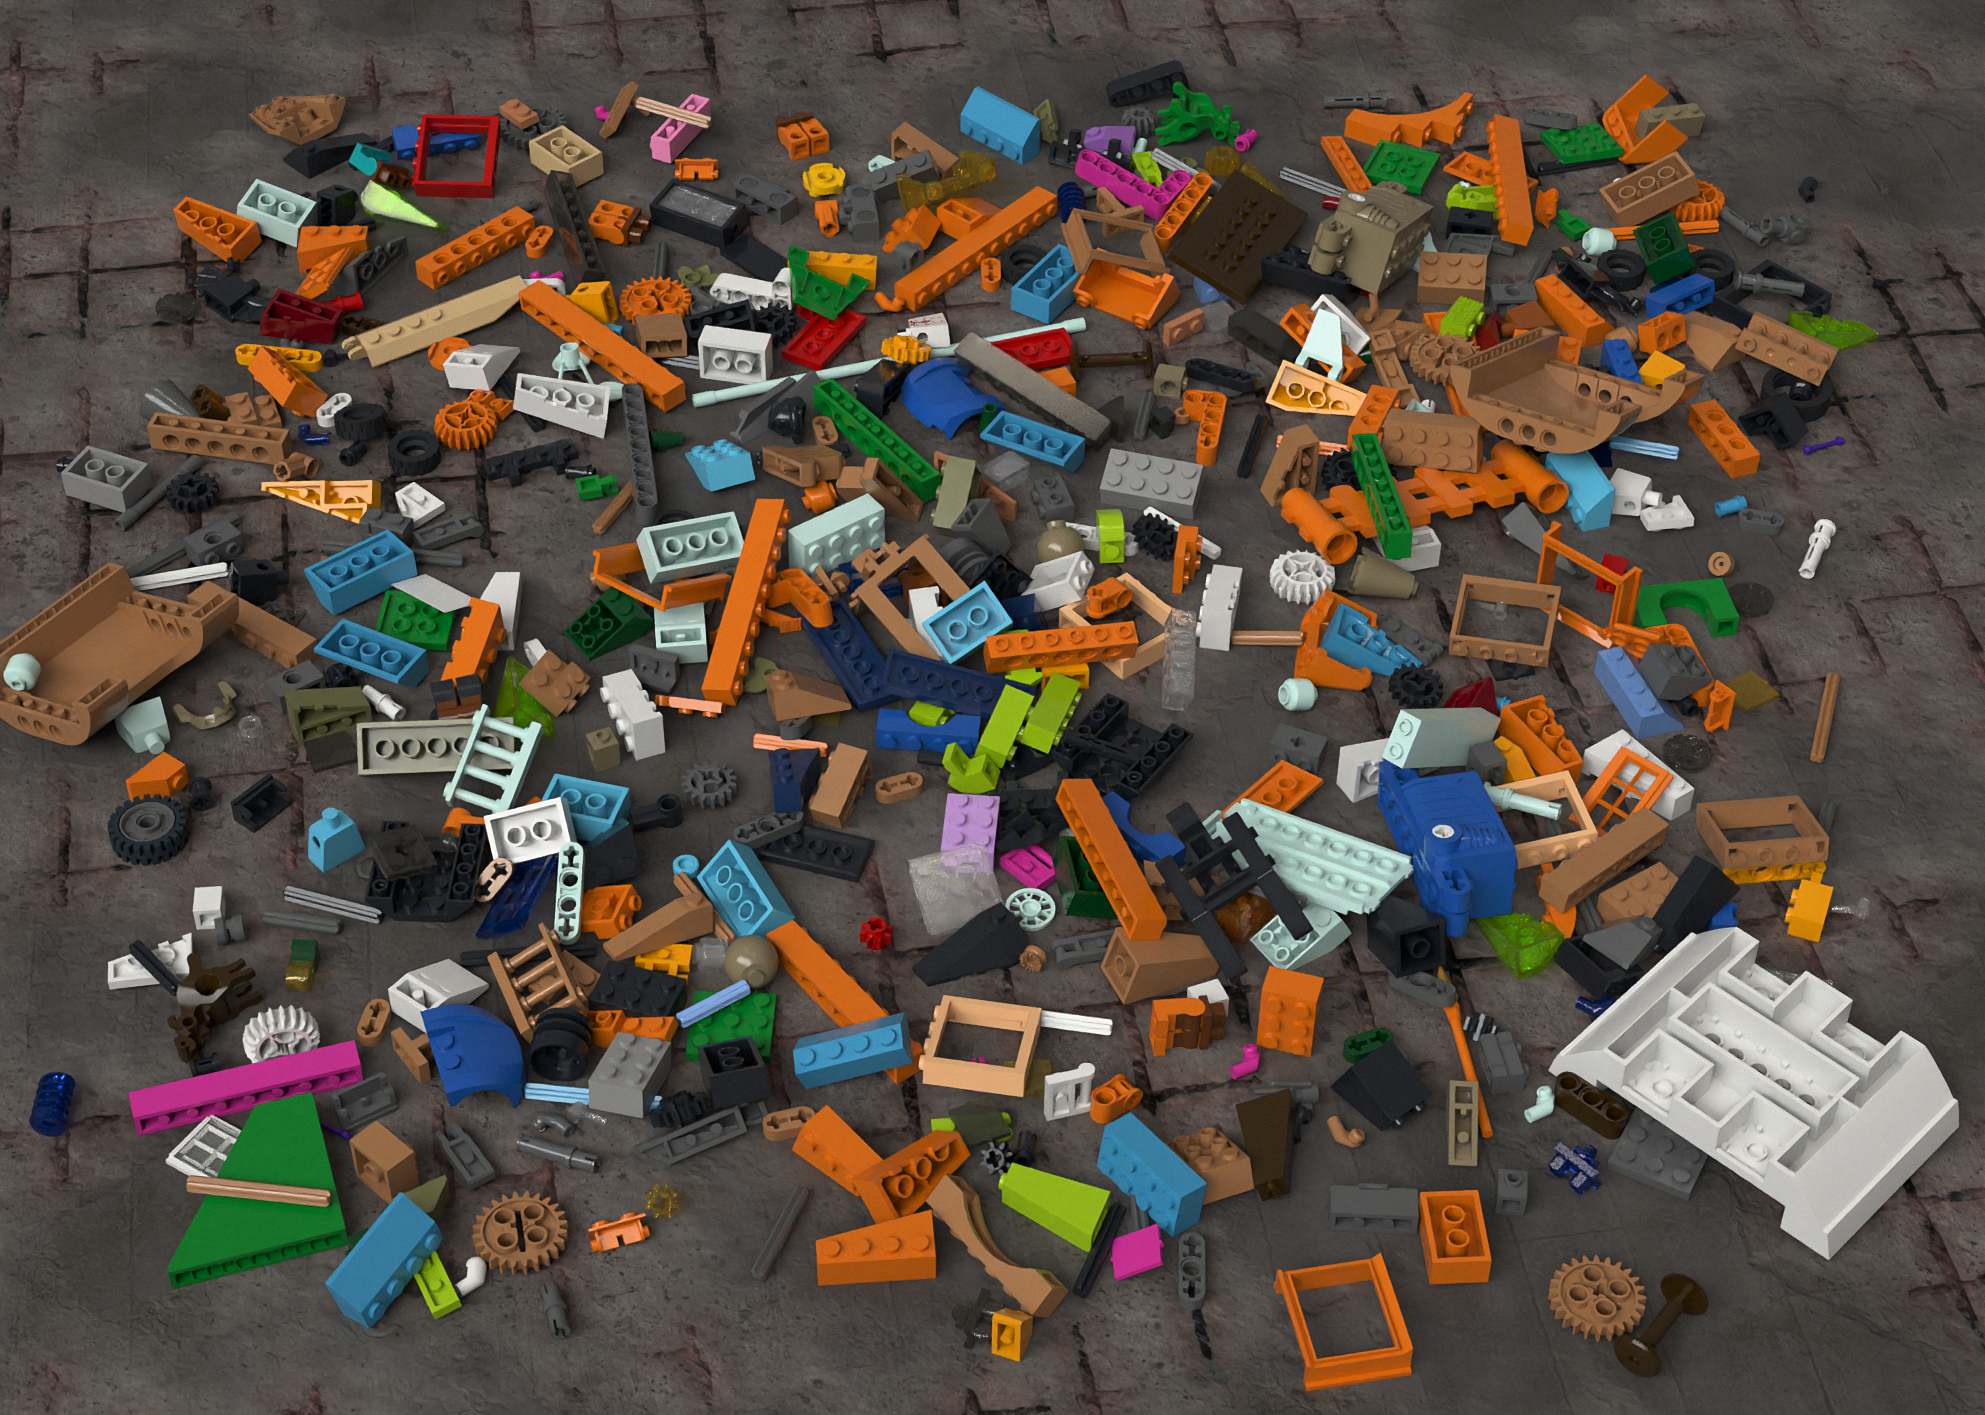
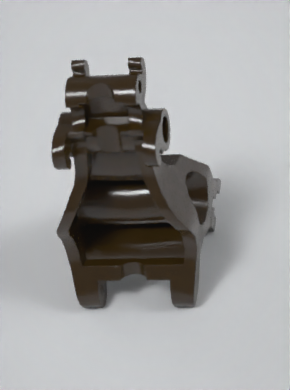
M191 953L187 956L189 975L177 989V1000L181 1009V1017L176 1020V1016L172 1015L167 1020L169 1027L176 1030L178 1034L174 1043L179 1051L178 1055L182 1062L189 1063L188 1059L190 1058L194 1060L201 1059L197 1051L201 1050L205 1044L203 1037L210 1034L209 1028L205 1025H220L237 1018L242 1010L263 1000L262 994L259 991L251 995L247 994L253 988L249 980L255 977L256 974L252 967L245 971H240V969L246 966L243 958L226 966L203 969L199 954ZM245 982V983H243L242 985L238 986L237 988H234V989H233V987H235V986L238 985L239 983Z

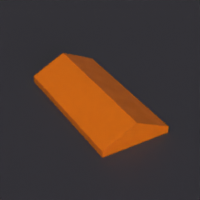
M1466 151L1444 166L1443 169L1445 172L1480 186L1492 185L1493 182L1490 161ZM1526 176L1530 196L1538 185V180Z
M1281 760L1221 813V819H1225L1224 813L1236 802L1241 804L1243 798L1289 814L1323 784V779Z

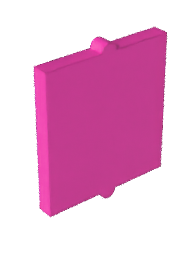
M1158 1224L1113 1240V1257L1110 1258V1261L1113 1263L1116 1281L1163 1265L1162 1248L1164 1243L1161 1241L1160 1226Z

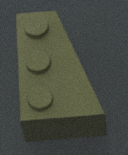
M361 687L284 691L290 728L299 746L357 729V723L373 722L370 704Z

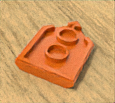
M1621 622L1603 628L1597 633L1602 639H1610L1617 647H1623L1640 660L1650 643L1666 644L1662 634Z

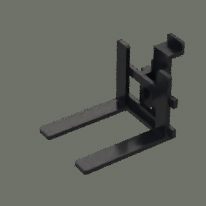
M1189 802L1183 803L1166 815L1167 820L1190 855L1183 858L1188 866L1183 871L1180 870L1171 855L1166 856L1155 864V867L1165 881L1161 886L1167 895L1171 892L1174 894L1183 908L1179 911L1185 922L1189 919L1191 920L1229 982H1233L1247 973L1248 969L1219 926L1213 913L1254 886L1258 885L1294 940H1299L1313 931L1314 928L1272 868L1276 862L1271 854L1265 856L1256 842L1255 838L1259 836L1253 826L1250 828L1246 826L1238 812L1233 813L1222 821V824L1232 838L1227 843H1224L1220 835L1215 839L1211 838ZM1238 849L1249 865L1243 871L1232 855ZM1221 863L1231 879L1217 887L1207 871ZM1194 877L1206 894L1201 898H1198L1188 882Z

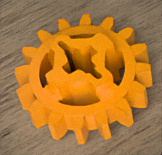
M895 335L894 338L889 337V339L882 341L881 352L887 355V357L895 359L897 363L917 364L918 361L924 362V360L928 361L930 359L931 347L925 344V342L917 340L915 336Z

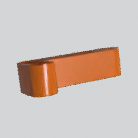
M1192 389L1187 390L1183 394V415L1190 414V420L1201 421L1196 446V462L1204 467L1213 466L1217 461L1226 416L1227 398L1219 392Z
M789 568L776 573L775 579L770 584V597L766 599L765 607L772 608L791 602L814 627H827L834 622L829 597L802 569Z
M1666 624L1645 628V630L1664 635L1668 645L1692 647L1712 677L1684 626L1680 624ZM1714 679L1710 684L1689 695L1698 701V707H1705L1710 704L1709 696L1713 691Z

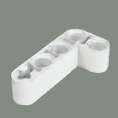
M789 268L781 269L774 282L722 273L717 277L710 289V295L718 301L732 304L749 299L757 310H760V306L767 308L768 303H771L772 306L780 303L781 308L788 305L789 310L795 305Z

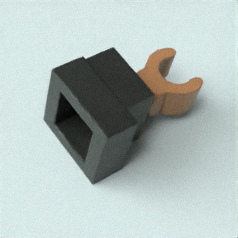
M1166 406L1150 410L1149 428L1160 439L1167 438L1169 433L1174 431L1175 424L1189 423L1190 414L1183 415V407L1177 408L1175 412H1172Z

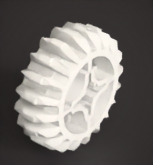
M1297 549L1295 553L1288 551L1286 555L1280 554L1279 559L1274 560L1270 569V583L1274 593L1280 595V599L1287 598L1288 603L1296 601L1297 604L1305 602L1308 605L1311 601L1315 603L1325 589L1333 590L1335 571L1331 563H1328L1322 556H1317V552L1308 553L1307 550L1300 552Z
M280 1005L278 1009L272 1010L269 1007L268 1012H259L258 1018H250V1024L245 1026L242 1040L247 1057L251 1059L252 1063L318 1049L320 1033L318 1023L311 1016L310 1012H304L302 1007L295 1010L292 1005L288 1008H283Z

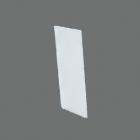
M427 574L391 584L444 613L469 606L471 599L470 596Z

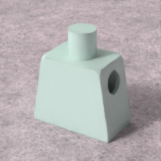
M160 697L130 706L114 718L117 732L136 753L150 750L152 754H159L164 750V744L169 743L171 740Z

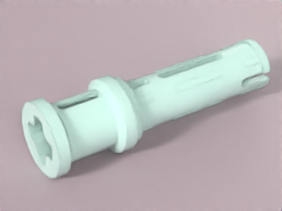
M1485 782L1484 784L1493 805L1501 807L1504 811L1512 808L1555 819L1556 821L1559 820L1558 815L1561 814L1562 804L1514 793V790L1509 787L1503 789L1491 786L1490 782Z

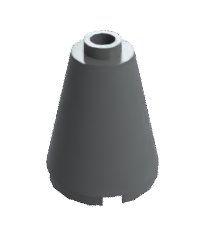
M160 379L154 383L145 394V397L148 398L146 403L143 404L141 402L140 414L148 421L151 420L155 412L204 418L197 413V408L170 379H167V381Z

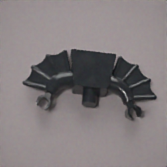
M1561 248L1551 251L1554 254L1551 258L1557 262L1558 267L1562 268L1558 278L1584 300H1602L1605 304H1609L1621 312L1630 313L1635 317L1638 316L1637 312L1644 306L1641 301L1634 296L1629 302V298L1611 287L1612 279L1595 265L1590 264L1592 259L1583 253H1580L1578 258H1573Z
M228 257L227 267L224 269L207 263L204 270L196 274L198 280L194 284V288L199 291L198 297L205 298V304L208 308L232 324L237 320H242L247 324L261 322V315L272 298H258L255 296V293L261 290V286L256 279L245 282L237 276H232L233 273L240 272V259L233 261V257Z

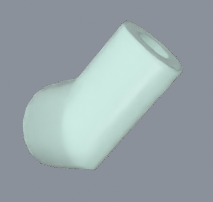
M1541 1086L1537 1089L1536 1105L1524 1111L1528 1122L1532 1123L1553 1112L1555 1095L1552 1093L1551 1087Z

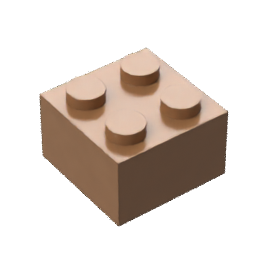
M376 1120L349 1140L356 1177L388 1204L392 1202V1198H395L399 1192H407L420 1186L418 1179L419 1170L416 1167V1152L409 1143H403L398 1139L390 1127L385 1128Z

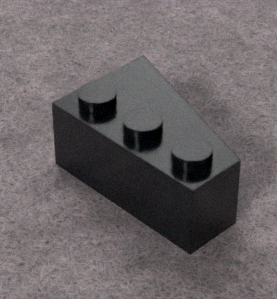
M882 359L862 377L857 379L854 391L857 393L856 399L879 420L882 419V415L889 414L890 408L887 407L891 402H896L902 393L901 387L907 377L908 364Z

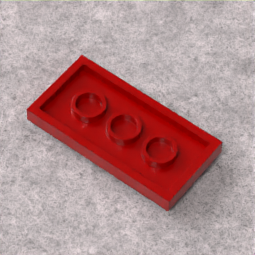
M845 309L833 321L817 314L782 350V359L816 371L823 370L866 325V316Z
M1063 327L980 344L979 353L993 378H999L1069 364V349L1073 342Z

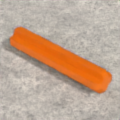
M756 733L753 738V747L757 749L775 751L779 748H786L788 750L820 748V757L825 758L828 753V744L826 742L804 739L783 740L781 736Z

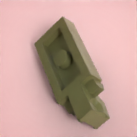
M1047 98L1033 110L1035 117L1040 119L1041 139L1051 144L1054 140L1058 141V135L1055 133L1058 130V122L1054 102Z

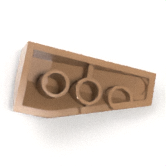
M1696 311L1685 314V345L1687 348L1692 349L1695 360L1711 373L1745 358L1746 353L1735 349L1742 330L1737 326Z

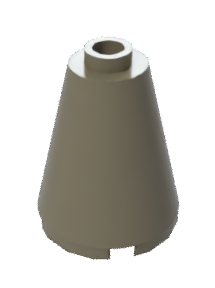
M1361 548L1364 555L1358 554L1350 578L1354 583L1353 588L1348 586L1349 594L1408 599L1410 595H1415L1418 582L1415 581L1414 575L1370 549Z

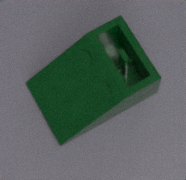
M611 586L570 624L563 633L591 661L638 640L655 624V621L630 595Z

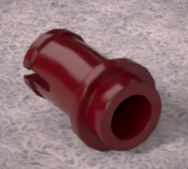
M1324 195L1322 202L1325 203H1322V208L1337 210L1340 198Z

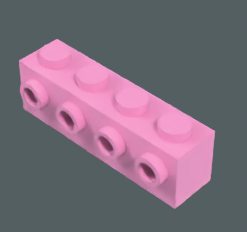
M691 94L679 107L711 117L709 98ZM668 118L651 136L650 148L652 149V158L672 163L703 128Z

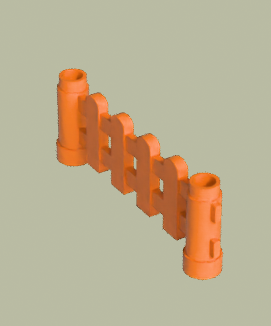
M1509 439L1501 440L1493 447L1491 460L1482 462L1477 473L1455 470L1440 472L1437 468L1418 467L1414 470L1413 479L1398 482L1392 476L1411 528L1430 524L1431 513L1444 511L1450 518L1472 514L1473 503L1486 501L1492 508L1514 504L1515 493L1523 492L1529 502L1540 512L1549 514L1558 511L1565 504L1569 495L1567 484L1551 469L1547 470L1539 463V459L1531 451L1527 452L1521 445L1514 444ZM1503 474L1507 479L1500 480L1496 475ZM1466 482L1471 488L1459 490L1455 485ZM1339 485L1330 489L1329 498L1317 500L1311 493L1297 487L1289 490L1282 498L1281 505L1283 509H1281V516L1289 524L1294 523L1299 529V535L1307 543L1312 542L1317 552L1328 563L1341 564L1353 556L1358 544L1357 537L1353 532L1359 531L1366 539L1378 536L1362 490L1356 492L1349 485ZM1424 492L1429 497L1417 500L1413 495ZM1340 512L1344 517L1336 519L1332 514Z

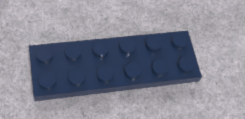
M843 599L830 602L834 622L827 627H814L798 612V618L801 617L802 627L859 712L904 698L879 691L886 661Z
M890 648L879 691L972 716H981L983 719L990 720L1006 684L1034 697L1036 687ZM1024 720L1022 726L1026 727L1028 721Z

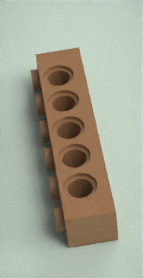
M155 412L147 425L151 448L272 465L278 464L281 460L288 459L293 453L290 430L160 412Z

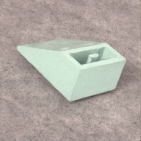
M703 602L666 609V612L654 608L656 649L679 656V664L708 662Z
M1307 901L1308 906L1302 912L1314 928L1313 931L1299 940H1294L1277 915L1256 933L1250 941L1274 967L1293 971L1333 951L1352 933L1333 910Z

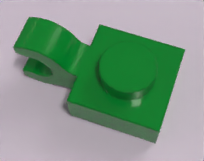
M1566 209L1559 210L1556 213L1560 218L1555 220V224L1573 241L1582 238L1592 228L1579 216L1572 217Z
M599 475L575 479L580 501L603 497L602 492H606L609 495L619 493L617 485L610 486L618 484L616 475H610L599 479Z

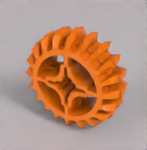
M1698 179L1697 183L1700 193L1667 210L1669 212L1673 211L1677 220L1682 219L1684 222L1716 220L1719 218V212L1723 210V204H1725L1724 193L1721 192V188L1715 187L1713 183L1709 184L1707 181L1703 182Z
M463 399L459 403L454 401L453 405L446 404L445 409L439 410V414L436 415L434 429L438 440L443 443V446H449L450 450L458 448L459 451L462 449L469 451L471 448L478 449L480 445L486 446L487 442L493 441V437L496 436L498 422L494 410L490 409L489 404L483 405L482 401L475 403L473 399L465 402Z

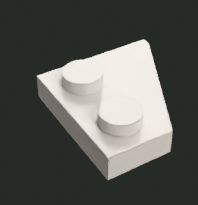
M1680 495L1674 496L1673 501L1669 504L1662 501L1659 507L1653 506L1641 510L1640 520L1647 531H1660L1671 528L1682 529L1694 526V517Z

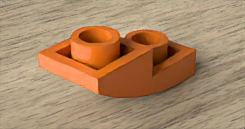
M478 389L471 392L470 396L465 400V402H469L473 399L475 403L482 401L483 405L489 404L490 409L494 410L497 420H504L515 410L513 409L514 400L496 399L493 391Z

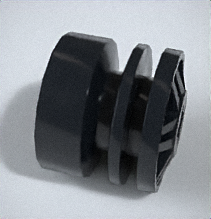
M561 1007L547 1009L540 1013L535 1022L533 1040L528 1054V1064L532 1071L542 1078L557 1082L573 1081L581 1077L587 1067L589 1049L593 1037V1025L589 1018L576 1010Z

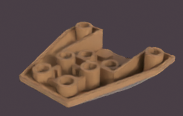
M336 94L293 97L278 96L273 98L271 103L256 107L255 111L249 114V117L268 134L288 143L301 146L303 143L317 140L337 129L346 99L342 96H336Z

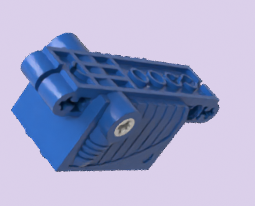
M1386 759L1379 762L1378 781L1380 785H1378L1377 804L1399 852L1412 857L1411 865H1414V872L1411 874V878L1420 895V907L1443 916L1445 934L1451 937L1465 935L1468 932L1469 919L1511 914L1513 892L1516 891L1514 871L1518 870L1516 848L1478 773L1471 771L1420 778L1418 768L1402 769Z

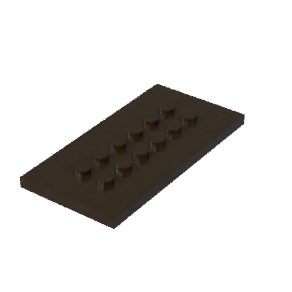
M1235 169L1170 252L1167 259L1241 305H1244L1262 280V257L1270 255V253L1280 255L1281 250L1287 246L1306 220L1308 213Z

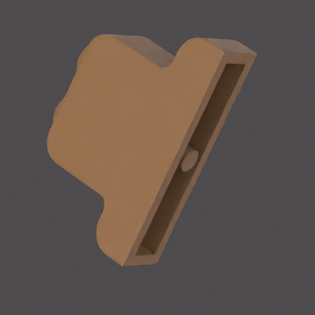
M822 445L785 448L783 446L762 447L763 470L800 487L815 486L816 481L840 478L842 468L846 466V460L841 452Z
M867 458L864 467L845 466L842 468L840 478L836 482V491L847 502L868 493L884 508L886 515H893L898 520L918 524L924 502L879 458Z

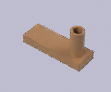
M634 81L629 82L621 89L599 132V135L604 139L616 131L629 105L645 117L650 114V112L636 108V100L640 96L635 93L639 85Z

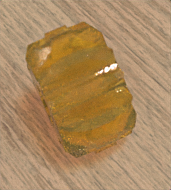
M1219 144L1218 147L1212 146L1205 155V170L1209 171L1211 175L1215 174L1216 177L1223 176L1225 178L1226 175L1230 176L1235 169L1238 170L1240 167L1239 152L1234 147L1229 148L1228 145L1221 146Z

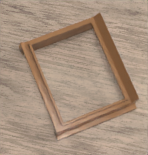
M1073 208L1067 223L1061 224L1076 272L1079 274H1086L1092 259L1149 270L1154 279L1157 275L1162 278L1164 273H1170L1171 269L1166 267L1154 236L1153 224ZM1082 218L1145 231L1140 245L1146 260L1093 249Z

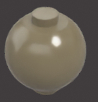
M1065 520L1048 522L1046 524L1047 531L1040 536L1037 543V556L1041 564L1083 551L1085 554L1083 538L1075 529L1066 526Z
M758 935L739 937L730 944L724 957V968L729 979L733 983L745 980L749 984L750 990L762 988L770 983L775 977L779 966V958L775 947L767 939Z

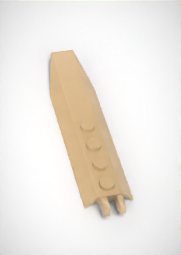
M519 275L349 337L343 341L341 346L345 351H349L348 357L350 360H357L367 356L372 368L430 347L436 341L440 343L443 342L444 338L456 337L495 322L520 300L518 292L528 286Z

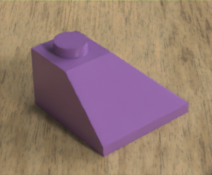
M1135 126L1093 127L1086 131L1083 143L1085 148L1103 153L1104 150H1108L1110 139L1121 140L1119 152H1123V156L1132 153L1137 129Z

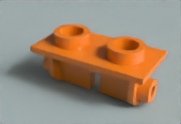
M710 158L675 159V178L680 181L695 180V174H699V180L714 181V179H718V160Z
M1551 188L1545 193L1539 189L1537 193L1534 216L1547 229L1550 226V220L1556 216V202L1559 198V192L1555 188Z
M1716 680L1714 690L1709 696V713L1704 721V727L1708 732H1714L1719 727L1726 731L1729 730L1737 694L1719 680Z
M636 1212L621 1216L619 1221L609 1223L608 1220L594 1223L587 1233V1239H595L590 1241L592 1252L598 1251L600 1254L619 1248L617 1237L622 1236L625 1246L645 1241V1238L650 1236L648 1226L641 1225L644 1224L645 1213L637 1215Z

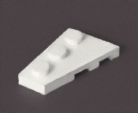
M192 933L183 935V940L169 944L168 941L158 944V949L152 950L181 981H184L189 975L187 956L193 953ZM131 954L108 962V985L110 990L160 984Z

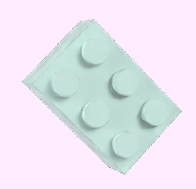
M256 179L237 205V215L257 222L260 234L297 247L301 228L312 226L315 222L317 202Z

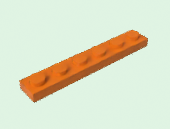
M1342 136L1321 137L1320 144L1348 190L1363 194V192L1372 187L1371 182Z

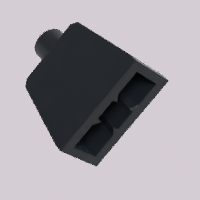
M332 185L316 192L318 227L343 226L354 219L355 202L359 198L355 190L341 185Z
M259 559L231 562V593L237 594L238 597L257 607L275 601L277 599V586L289 584L287 570L276 571L270 560Z

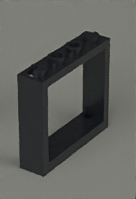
M1768 259L1746 273L1752 275L1760 273L1765 278L1804 283L1805 287L1802 297L1790 296L1808 305V307L1784 323L1801 332L1810 324H1814L1821 316L1826 315L1831 309L1832 293ZM1733 282L1714 295L1710 314L1725 322L1734 324L1743 331L1744 327L1748 328L1753 314L1736 304L1751 295L1753 290H1734Z

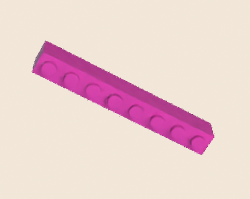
M355 1040L150 1088H143L128 1092L137 1135L140 1136L203 1121L211 1114L215 1117H221L251 1110L255 1105L292 1097L296 1094L312 1092L314 1095L352 1086L363 1081V1075Z

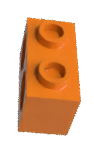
M1666 311L1638 325L1639 350L1647 352L1649 355H1652L1655 350L1663 353V351L1678 346L1677 344L1685 341V315Z

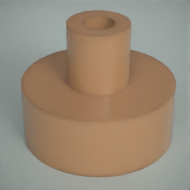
M1725 552L1714 553L1708 561L1710 572L1721 577L1731 574L1735 566L1733 557Z

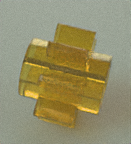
M668 1181L664 1183V1186H658L657 1183L653 1182L652 1193L644 1192V1197L650 1199V1202L646 1203L644 1208L645 1210L652 1208L654 1218L663 1213L669 1218L670 1208L679 1207V1203L672 1200V1198L678 1195V1190L671 1191L668 1188ZM657 1195H661L662 1198L667 1197L665 1205H662L660 1201L656 1202Z

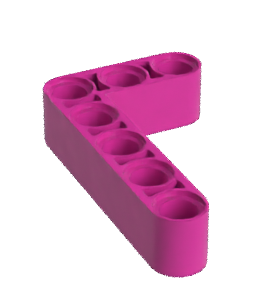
M1088 149L1080 151L1075 166L1076 175L1098 188L1105 186L1117 199L1131 207L1141 204L1145 209L1144 214L1155 220H1161L1191 180V176L1187 171L1179 169L1175 170L1157 188Z

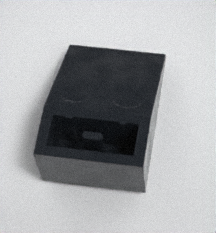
M998 549L970 580L967 586L972 590L985 581L998 601L1018 597L1028 588L1033 579Z

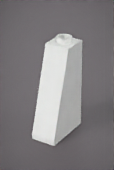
M495 572L480 598L481 600L500 605L503 624L507 633L504 642L499 643L497 650H514L522 596L520 572Z

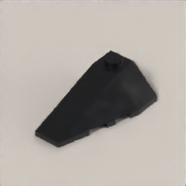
M365 133L312 140L293 149L283 158V161L308 179H311L350 159L357 142L372 147L377 144V141Z
M999 902L977 914L912 966V970L928 987L959 980L962 975L976 972L978 976L986 974V970L1000 967L1001 970L1011 968L1020 963V955L1029 944L1017 918Z

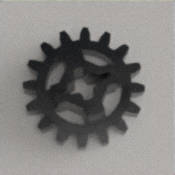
M768 303L767 308L760 306L761 311L757 312L761 333L772 334L774 346L777 345L778 341L785 343V337L792 338L791 332H796L795 325H797L793 310H789L788 305L781 308L780 303H777L775 306Z
M197 471L195 475L187 472L185 476L178 475V480L172 479L171 485H167L166 494L171 507H177V511L186 509V513H189L191 510H195L197 513L201 508L207 510L208 504L214 505L215 499H219L220 491L215 477L209 478V473L200 475V471Z
M1148 513L1146 516L1142 514L1132 526L1134 529L1131 534L1136 536L1133 539L1134 542L1140 544L1139 549L1146 550L1147 556L1153 554L1155 560L1159 557L1163 561H1166L1167 558L1171 560L1175 556L1178 532L1174 531L1175 525H1169L1167 518L1161 520L1159 514H1156L1155 517L1151 513Z
M1411 663L1410 667L1402 664L1400 669L1395 668L1393 674H1391L1388 682L1390 684L1388 692L1393 693L1392 700L1399 699V706L1406 704L1407 709H1412V707H1416V709H1421L1422 707L1430 709L1431 705L1436 707L1441 699L1444 684L1439 682V675H1432V668L1426 671L1423 664L1419 668L1414 663Z
M686 1090L661 1099L659 1101L660 1105L657 1108L651 1109L648 1115L653 1128H662L667 1125L668 1128L678 1129L686 1124L697 1121L700 1118L699 1115L703 1111L708 1110V1107L711 1105L705 1091L691 1094V1091L686 1092Z

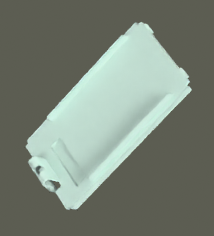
M1246 798L1241 800V804L1236 802L1224 813V818H1227L1233 813L1238 812L1248 828L1254 827L1259 835L1255 838L1256 842L1265 856L1271 854L1276 862L1272 868L1287 890L1306 896L1309 902L1345 915L1348 914L1349 910L1361 915L1364 912L1369 914L1371 911H1375L1380 906V902L1414 872V865H1411L1412 857ZM1216 810L1202 824L1212 839L1220 835L1224 843H1227L1232 838L1222 824V811ZM1239 849L1232 853L1242 871L1249 867Z

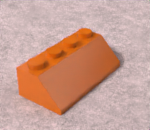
M1555 274L1535 280L1537 303L1570 337L1582 339L1581 347L1583 349L1603 343L1605 335L1616 329Z

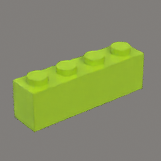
M1053 671L1026 724L1020 742L1049 754L1052 746H1056L1060 742L1069 720H1071L1075 708L1079 704L1082 696L1078 692L1081 682Z

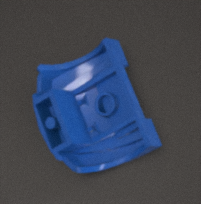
M941 357L922 363L907 375L901 387L903 392L901 400L910 413L926 427H936L946 432V439L952 438L957 428L965 419L972 415L983 413V406L985 404H995L998 414L1006 408L994 395H983L980 390L971 384V380L966 377L969 369L957 358Z
M465 1004L445 1005L420 1012L450 1108L456 1106L462 1099L472 1093L482 1090L502 1092L509 1098L513 1108L518 1106L519 1099L522 1097L525 1085L528 1082L521 1045L513 1030L492 1012Z

